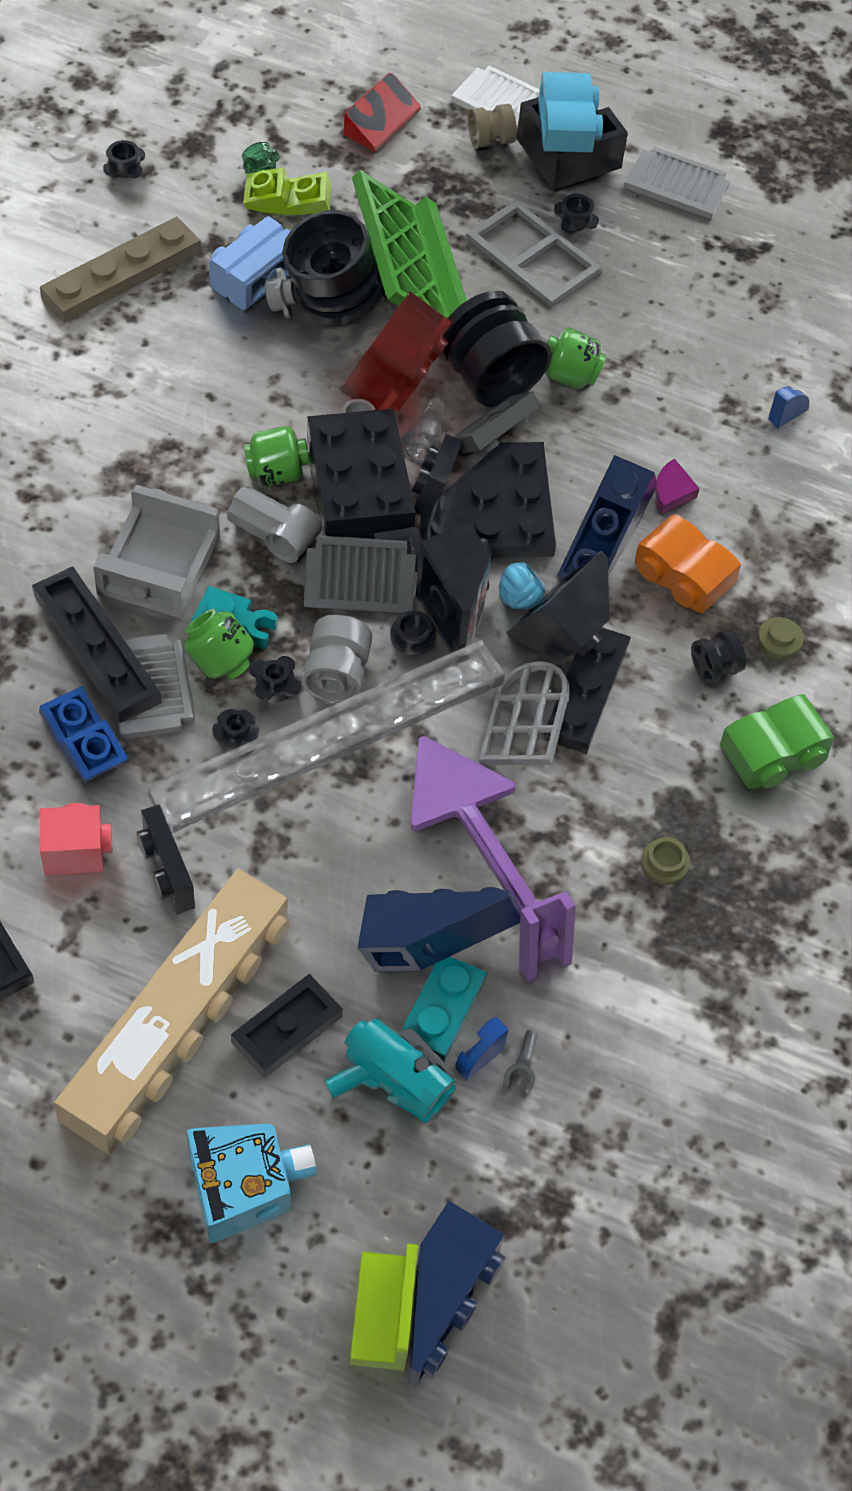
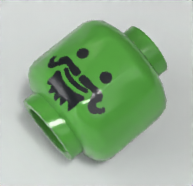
M570 327L561 331L558 338L550 335L546 342L550 347L552 356L549 367L545 372L546 376L573 390H581L586 384L593 386L606 359V355L601 353L600 341Z
M289 426L256 431L251 436L250 444L244 445L250 479L257 478L263 487L298 482L303 475L302 466L310 464L306 438L297 439L295 431Z
M211 609L194 619L185 631L188 635L184 642L186 653L207 678L217 679L226 676L228 680H232L241 675L250 666L248 657L253 651L254 643L251 636L233 613L226 611L218 613L215 609Z

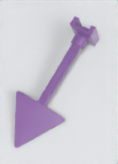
M422 736L418 741L411 829L419 831L452 817L459 818L502 888L511 891L521 908L519 969L527 982L537 979V964L557 957L562 967L572 964L576 905L567 891L543 901H537L478 810L480 806L513 794L515 792V783Z

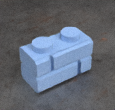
M269 216L255 226H246L236 241L226 248L224 246L217 248L209 260V276L212 289L224 298L228 297L230 302L241 310H247L266 295V279L277 277V268H283L286 278L290 276L282 255L284 241L290 230L287 228L284 230L281 224Z

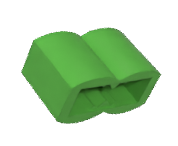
M801 694L785 699L766 711L756 712L733 722L724 729L720 746L748 789L757 788L762 785L764 788H771L781 783L790 771L802 768L805 771H809L823 764L828 758L834 736L806 695Z

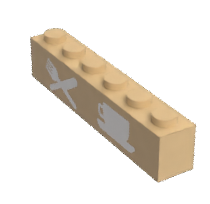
M238 868L55 1100L54 1104L58 1122L108 1155L111 1154L119 1142L126 1144L136 1133L142 1117L139 1115L151 1100L155 1103L158 1102L167 1092L173 1079L171 1073L181 1060L188 1062L195 1055L203 1040L201 1034L211 1021L217 1023L224 1017L232 1003L233 997L231 994L240 982L247 984L255 976L262 961L260 956L269 944L276 946L285 936L290 925V920L287 919L288 898Z

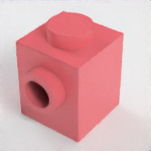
M71 803L64 807L40 808V855L44 875L104 872L103 853L113 852L111 823L102 824L100 805L88 806L83 803Z

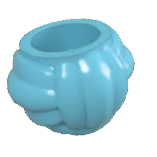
M525 562L509 565L503 571L498 585L499 596L502 602L516 610L531 609L537 606L542 601L546 590L543 582Z

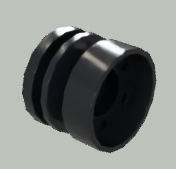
M342 210L322 211L310 215L296 224L285 238L282 250L285 266L296 287L298 297L305 312L313 320L326 325H345L360 320L371 312L381 300L384 287L365 224L355 215Z
M487 291L470 298L447 318L439 333L438 346L441 353L451 363L454 371L461 375L463 383L477 402L486 407L497 406L509 396L529 392L543 377L549 367L552 356L548 343L538 330L528 323L526 315L518 308L514 299L504 291Z

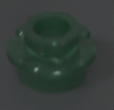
M268 142L254 143L247 147L241 155L244 162L242 167L246 175L262 170L276 169V162L280 160L279 153L276 150L273 151Z

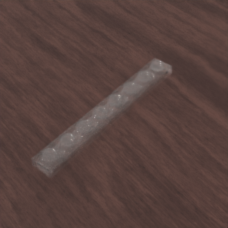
M477 641L148 787V797L153 806L160 804L171 832L175 833L496 688L504 683L505 673L483 641Z

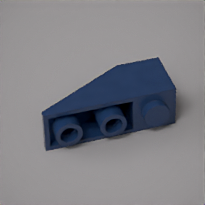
M614 455L557 574L559 577H566L600 551L608 557L609 576L638 527L658 485L655 472Z
M486 887L480 891L466 892L436 889L432 893H408L401 890H391L386 894H370L366 897L357 948L374 971H420L519 924L521 908L510 890L496 887Z
M451 1201L447 1202L420 1244L417 1261L409 1384L415 1388L425 1373L433 1378L438 1372L450 1350L449 1347L443 1344L453 1327L460 1331L465 1328L478 1305V1302L472 1296L482 1281L489 1286L492 1284L506 1259L504 1255L500 1254L505 1234Z

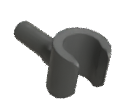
M533 1030L526 1031L519 1058L516 1064L510 1066L504 1075L503 1088L506 1092L510 1079L517 1075L524 1077L528 1082L524 1097L529 1096L534 1088L535 1075L531 1069V1060L538 1033Z

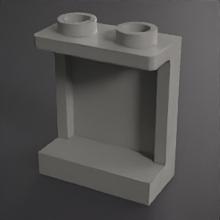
M135 485L131 492L132 509L110 554L107 555L100 552L93 566L96 593L182 619L220 537L219 510L201 501H190L167 494L160 489H149Z

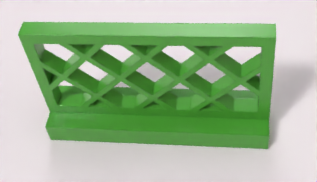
M359 170L352 176V181L387 300L425 321L428 324L432 340L438 344L439 333L445 321L467 299L437 204L425 196L415 205L362 170Z

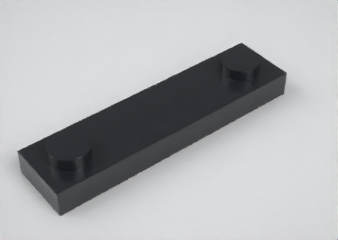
M73 566L32 585L35 598L120 723L162 703L159 689Z

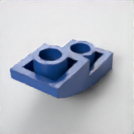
M83 686L40 705L39 713L85 783L128 762V757L107 720H101Z

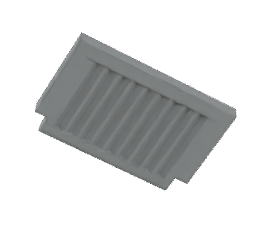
M653 147L651 152L645 150L641 152L624 183V188L712 219L729 187L730 181L725 179L726 172Z
M167 634L124 639L159 689L162 703L122 723L118 721L121 739L181 732V723L193 722L195 720L182 641H168Z

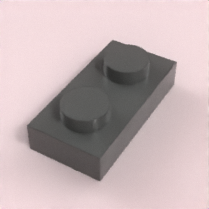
M533 391L509 396L455 435V438L462 441L457 455L475 452L477 456L483 455L499 445L497 439L505 432L507 434L513 433L529 423L527 416L541 407Z

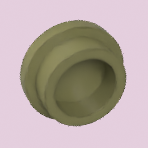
M774 617L766 620L758 632V643L762 652L768 658L776 661H784L796 655L804 641L801 628L792 620L783 617Z
M662 837L645 847L641 857V866L645 875L658 884L671 885L680 882L686 876L690 866V858L681 842L674 838Z

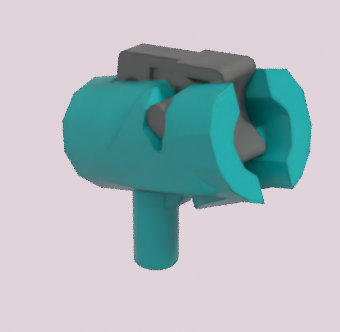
M377 1018L368 1023L361 1020L345 1038L344 1044L348 1047L345 1058L353 1066L324 1080L333 1099L362 1084L371 1089L381 1087L390 1094L387 1097L388 1101L415 1115L424 1123L432 1120L445 1107L457 1087L454 1084L456 1081L453 1071L414 1030L406 1029L396 1033Z

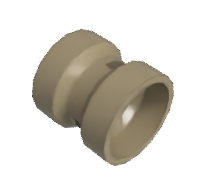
M509 103L496 105L493 111L486 110L483 107L469 110L468 129L472 145L475 149L486 148L495 141L501 145L512 144L516 141V119L513 108Z

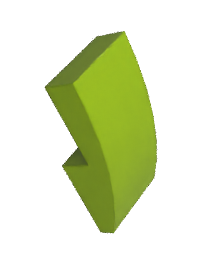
M285 167L262 170L246 175L243 203L246 209L271 214L305 215L330 211L332 181L328 172L289 178Z

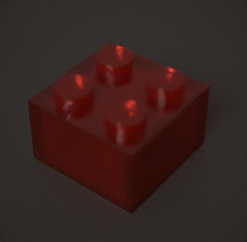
M410 291L366 351L340 391L351 399L369 401L375 407V410L390 409L392 407L398 412L425 377L432 362H435L449 341L442 336L452 322Z

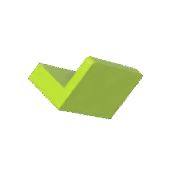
M407 1243L405 1256L362 1251L350 1365L405 1371L418 1244Z

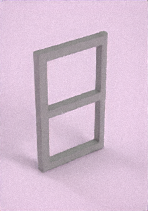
M514 200L511 204L466 233V239L550 307L603 271L601 266L517 200ZM517 213L543 233L546 238L511 261L481 236ZM557 244L587 269L551 293L521 268Z

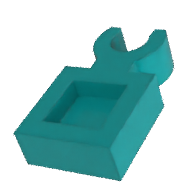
M208 586L191 619L192 622L202 613L211 609H215L218 613L222 611L231 612L251 636L254 647L259 649H267L269 634L257 629L266 627L276 631L278 627V616L268 610L251 612L250 599L212 586Z

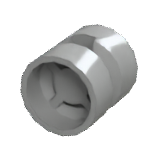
M327 615L318 619L314 624L309 647L310 653L307 655L302 674V685L307 692L324 701L335 703L349 702L355 700L360 695L365 675L363 666L368 662L373 634L369 627L357 619L343 615Z

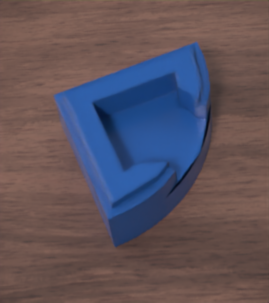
M790 386L777 390L768 420L777 428L782 427L809 409V398L802 391L794 390Z
M497 1017L491 1018L477 1032V1035L482 1040L466 1053L462 1050L457 1058L455 1069L466 1081L504 1051L509 1029Z

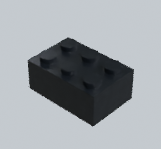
M394 408L307 416L309 466L318 517L323 527L322 536L374 539V533L414 527L416 512Z

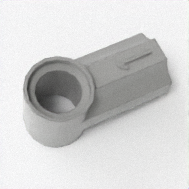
M241 487L233 496L232 503L227 510L228 521L264 540L269 551L286 563L296 562L323 529L319 517L308 507L301 504H293L288 508L251 487Z

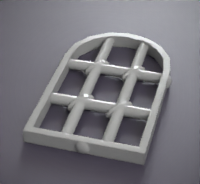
M536 661L526 663L512 670L502 680L494 697L492 712L479 756V761L482 765H552L567 702L569 701V683L561 668L549 662ZM546 671L541 693H528L526 687L530 672ZM553 674L562 679L561 693H552V690H550ZM521 677L517 694H506L509 686L517 678ZM559 700L554 724L544 725L541 721L546 701ZM503 701H512L514 707L509 726H496ZM523 701H536V704H538L533 725L519 726L520 723L517 722ZM494 733H504L506 737L501 755H489ZM514 733H528V736H530L525 755H509ZM538 733H551L546 755H533Z

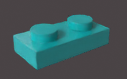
M451 956L436 963L401 1031L406 1029L414 1030L445 1063L486 981L487 972Z

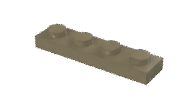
M176 216L41 285V298L66 323L200 253L201 240Z

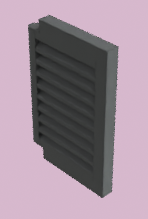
M317 535L316 549L307 548L304 608L386 613L413 611L416 555L407 554V541Z

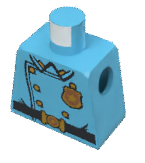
M272 1124L206 1127L187 1130L188 1150L210 1243L221 1241L285 1214L290 1210L291 1193L288 1182L317 1176L311 1145L307 1144L280 1151L275 1127Z

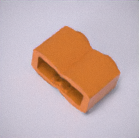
M674 514L668 517L638 544L634 562L638 571L646 580L668 588L672 592L674 599L681 606L702 614L736 584L741 567L739 560L728 549L715 541L706 539L701 531L692 523Z

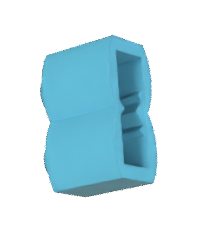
M542 72L538 102L544 151L592 152L595 140H601L603 131L602 115H596L599 105V87L592 86L590 73Z

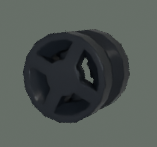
M730 629L719 631L715 634L714 639L701 638L694 641L691 645V657L695 669L701 679L708 684L719 681L722 675L727 672L735 675L745 670L746 655L740 639Z

